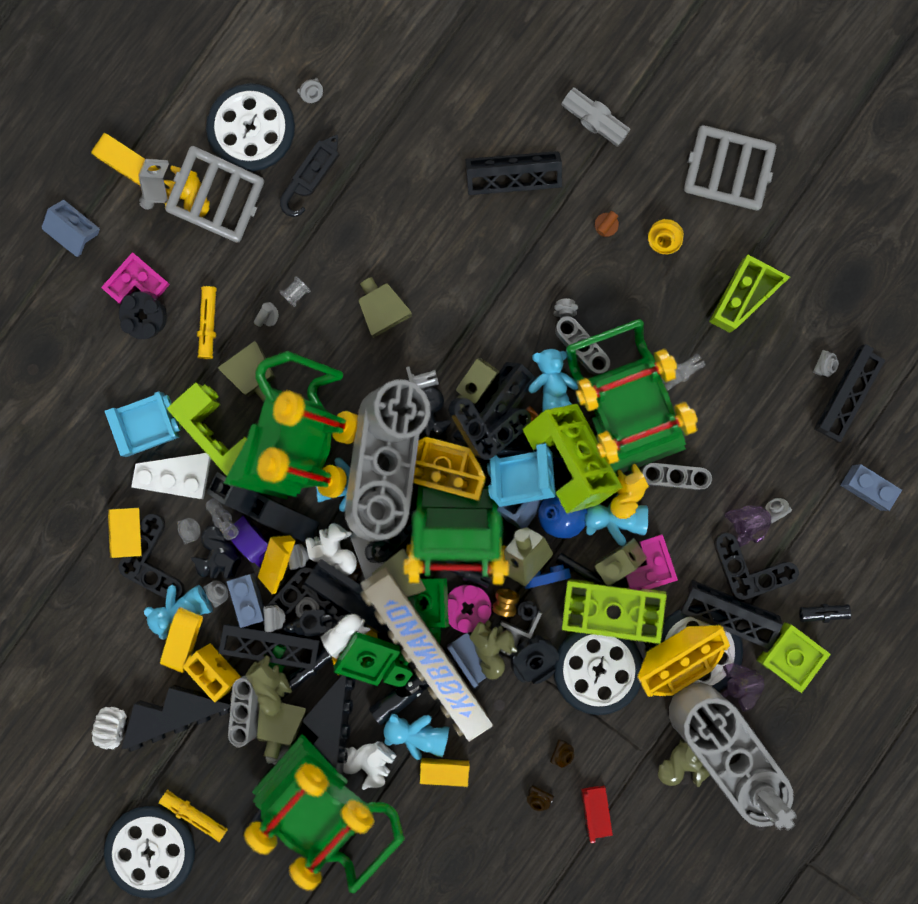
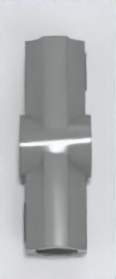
M575 87L570 90L561 104L578 117L585 128L593 133L598 132L617 147L630 131L628 126L611 115V111L599 101L593 102Z

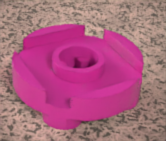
M460 585L448 594L449 624L454 629L463 633L473 632L479 622L485 624L491 616V602L486 592L474 585ZM464 602L468 605L471 603L474 605L471 615L461 612Z

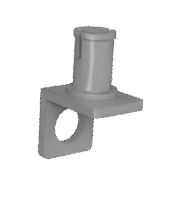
M145 159L138 175L142 191L139 202L142 208L152 209L155 203H167L168 198L163 177L169 165L168 160ZM154 165L161 167L157 171L148 170L149 167Z
M406 367L409 381L417 384L421 389L436 384L439 385L435 370L414 376V374H411L410 367Z
M537 610V614L533 618L528 631L504 620H501L500 625L506 627V630L512 633L515 647H517L521 637L525 636L531 639L542 613Z

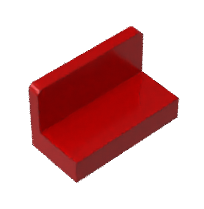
M605 785L581 789L590 843H595V838L613 836Z

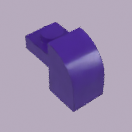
M242 516L226 533L240 552L249 561L254 562L261 568L269 541L263 537L254 524L245 516Z

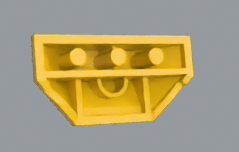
M424 437L418 441L413 478L414 484L480 500L486 477L470 448L429 437Z
M720 625L688 626L647 651L637 676L646 695L672 696L713 671L722 658L724 651H727L730 647L723 627Z

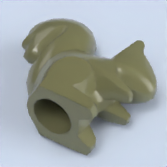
M487 620L485 624L479 622L469 638L474 644L476 654L482 660L480 662L481 672L486 678L495 680L505 671L504 660L498 654L502 649L511 654L512 652L516 653L517 648L510 631H503L502 626L494 627L491 630L492 622Z
M267 655L261 661L254 662L245 676L258 696L260 709L264 714L274 716L281 709L280 696L283 697L284 692L291 693L292 690L286 675L283 672H279V666L275 665L272 669L268 666L270 658Z
M682 738L679 745L673 749L670 760H664L663 764L659 766L658 778L665 785L675 786L683 780L685 771L692 772L693 783L700 787L701 783L710 774Z

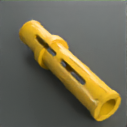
M203 286L201 287L200 330L197 331V337H199L197 358L213 359V339L216 338L214 320L217 288Z
M169 790L164 793L159 804L175 813L178 819L182 818L217 842L221 841L228 828L190 805V801L182 800Z

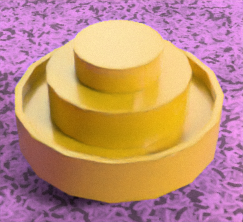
M663 219L657 221L652 225L648 233L650 246L660 254L674 253L683 243L684 233L682 227L673 220Z

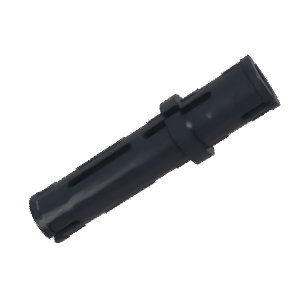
M325 646L318 651L315 670L299 667L287 676L292 691L310 676H316L318 670L332 660V656ZM306 658L302 662L310 664L311 658L309 660ZM284 692V696H280V699H284L290 693Z

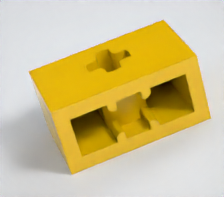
M210 643L196 651L182 667L204 692L216 702L232 690L234 682L241 678V676L221 654H218L219 652Z

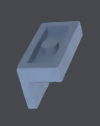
M65 200L48 208L42 225V229L76 257L82 254L85 243L96 237L100 228Z
M467 632L448 644L447 648L475 688L486 677L481 672L480 662L482 660L476 654L474 644Z

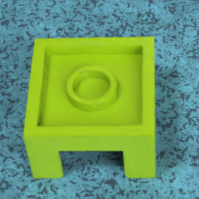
M784 622L779 632L781 635L768 653L763 651L756 661L782 678L794 690L802 693L830 656V653L793 625Z

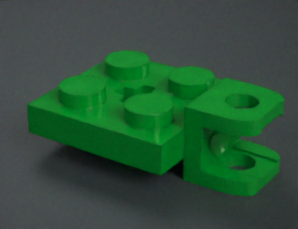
M421 578L426 590L420 594L408 597V599L440 644L441 627H449L447 578ZM423 596L429 602L426 610L423 605L419 604V600H423Z
M357 631L334 665V673L376 686L383 679L384 683L403 687L412 676V670L407 667L408 662L402 652H400L399 645ZM371 657L372 659H367L366 661H363L362 658ZM398 674H404L402 678L396 677Z

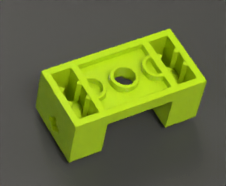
M195 383L175 400L167 410L227 476L247 437L241 439L230 450L221 441L218 442L211 437L214 433L205 423L202 424L201 422L221 405L216 400L219 396L210 386L208 387L206 384L202 386Z
M578 404L547 409L522 429L533 450H536V445L546 443L548 447L556 445L574 479L555 492L566 514L599 505L622 488L611 465L606 462L604 457L601 458L596 448L598 441Z
M570 579L567 583L562 630L660 644L666 592L643 588L642 590L597 585L590 581ZM611 605H617L621 609L620 617L616 619L610 618L607 615V608Z

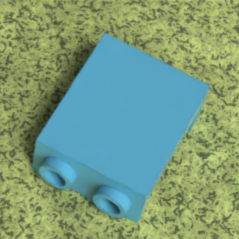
M158 391L155 392V395L118 409L111 408L105 411L120 456L128 457L180 437L178 433L181 430L180 424L167 410L172 404L168 395Z
M546 443L536 445L537 452L505 458H498L495 455L490 459V463L487 464L488 474L491 477V485L488 486L490 498L494 499L499 507L556 497L553 456Z

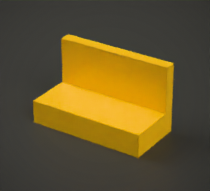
M139 508L109 509L110 558L141 556Z
M291 535L270 537L258 574L259 580L272 594H276L279 583L283 580L295 544V540Z
M421 758L420 784L468 787L469 761Z

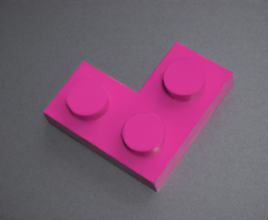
M132 252L101 288L121 304L123 298L130 295L136 287L141 291L151 292L159 298L170 284Z
M663 534L639 541L640 547L647 557L645 560L646 565L638 567L625 576L629 589H653L677 581L678 579Z

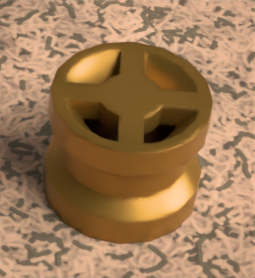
M498 589L495 596L497 602L493 604L492 610L501 616H514L517 610L515 604L519 602L520 595L510 589Z

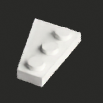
M207 453L137 463L135 464L131 487L204 499L211 458Z

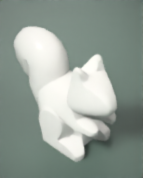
M332 523L328 529L324 531L323 529L319 530L320 538L314 537V540L312 538L305 539L309 559L313 562H319L322 559L346 576L351 575L356 569L357 560L354 553L347 549L341 550L340 541L351 536L352 532L346 531L336 523Z
M356 614L347 615L334 628L328 630L320 637L323 645L332 657L336 659L340 657V653L344 651L356 631L367 634L370 631V628L364 627L365 620H361Z
M378 741L374 744L363 745L358 750L354 747L345 748L348 750V759L343 767L344 773L355 774L363 769L368 774L362 785L363 790L366 788H379L385 784L383 776L387 777L390 772L385 764L386 762L392 763L393 759L397 756L383 742Z

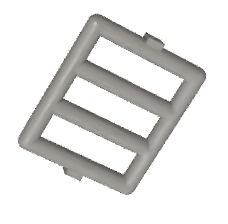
M705 125L700 126L694 150L690 153L688 159L690 166L684 191L756 211L760 210L767 184L771 182L773 175L770 171L776 151V144ZM709 136L720 139L709 186L705 188L694 184L706 137ZM729 142L743 145L731 194L717 191ZM752 148L766 151L754 200L740 197Z
M191 146L180 172L175 174L173 179L175 184L165 210L172 215L231 241L240 242L250 217H254L256 212L255 204L263 187L264 179L198 147ZM198 158L209 163V166L189 212L178 207L177 203L194 161ZM220 168L231 173L214 219L210 221L199 216L216 172ZM242 178L253 183L235 231H232L221 225L238 182Z

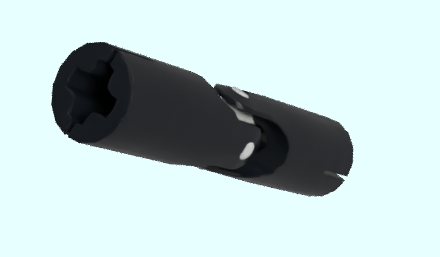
M445 649L444 652L446 653L450 661L453 663L455 668H458V665L455 662V660ZM415 673L405 686L395 687L370 706L369 710L376 721L383 725L389 720L391 714L400 712L418 698L423 691L428 690L427 687L430 685L426 680L421 681ZM405 689L411 692L410 696L403 697Z

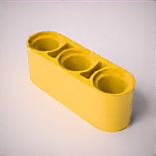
M103 133L91 153L140 186L138 175L145 159L108 134ZM154 165L149 167L148 170L157 171L159 168Z
M179 607L169 630L160 661L161 665L181 673L185 671L182 666L191 658L203 616Z

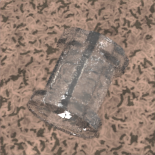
M295 276L294 282L285 291L281 290L279 293L295 308L297 306L296 302L305 293H310L311 290Z

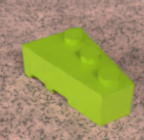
M747 255L741 260L709 322L731 333L785 283L790 276Z

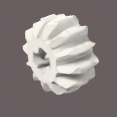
M104 707L99 711L92 731V741L95 746H100V748L114 749L120 745L127 724V716L124 710H119V708Z

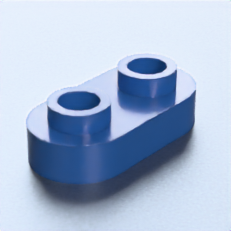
M562 564L550 567V572L541 574L539 570L526 585L525 589L571 578L570 569L564 568Z

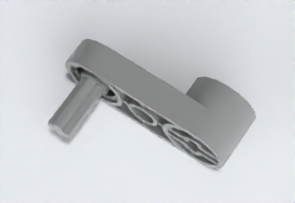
M394 380L370 392L362 400L358 411L357 429L345 502V519L349 528L359 538L367 541H381L397 535L406 525L409 515L419 434L427 426L430 417V403L425 392L417 384L408 380ZM379 454L385 455L389 460L390 466L387 472L381 470L377 464Z
M702 682L692 683L677 692L669 706V719L672 726L681 735L733 807L752 825L759 827L775 825L778 829L784 826L787 830L792 828L794 823L791 820L796 815L790 809L793 803V789L790 782L738 710L711 685ZM711 703H713L719 709V712L711 705ZM699 708L702 709V712L712 724L709 728H707L696 712ZM689 724L697 731L696 733L689 727ZM741 753L740 759L736 763L729 764L733 755Z

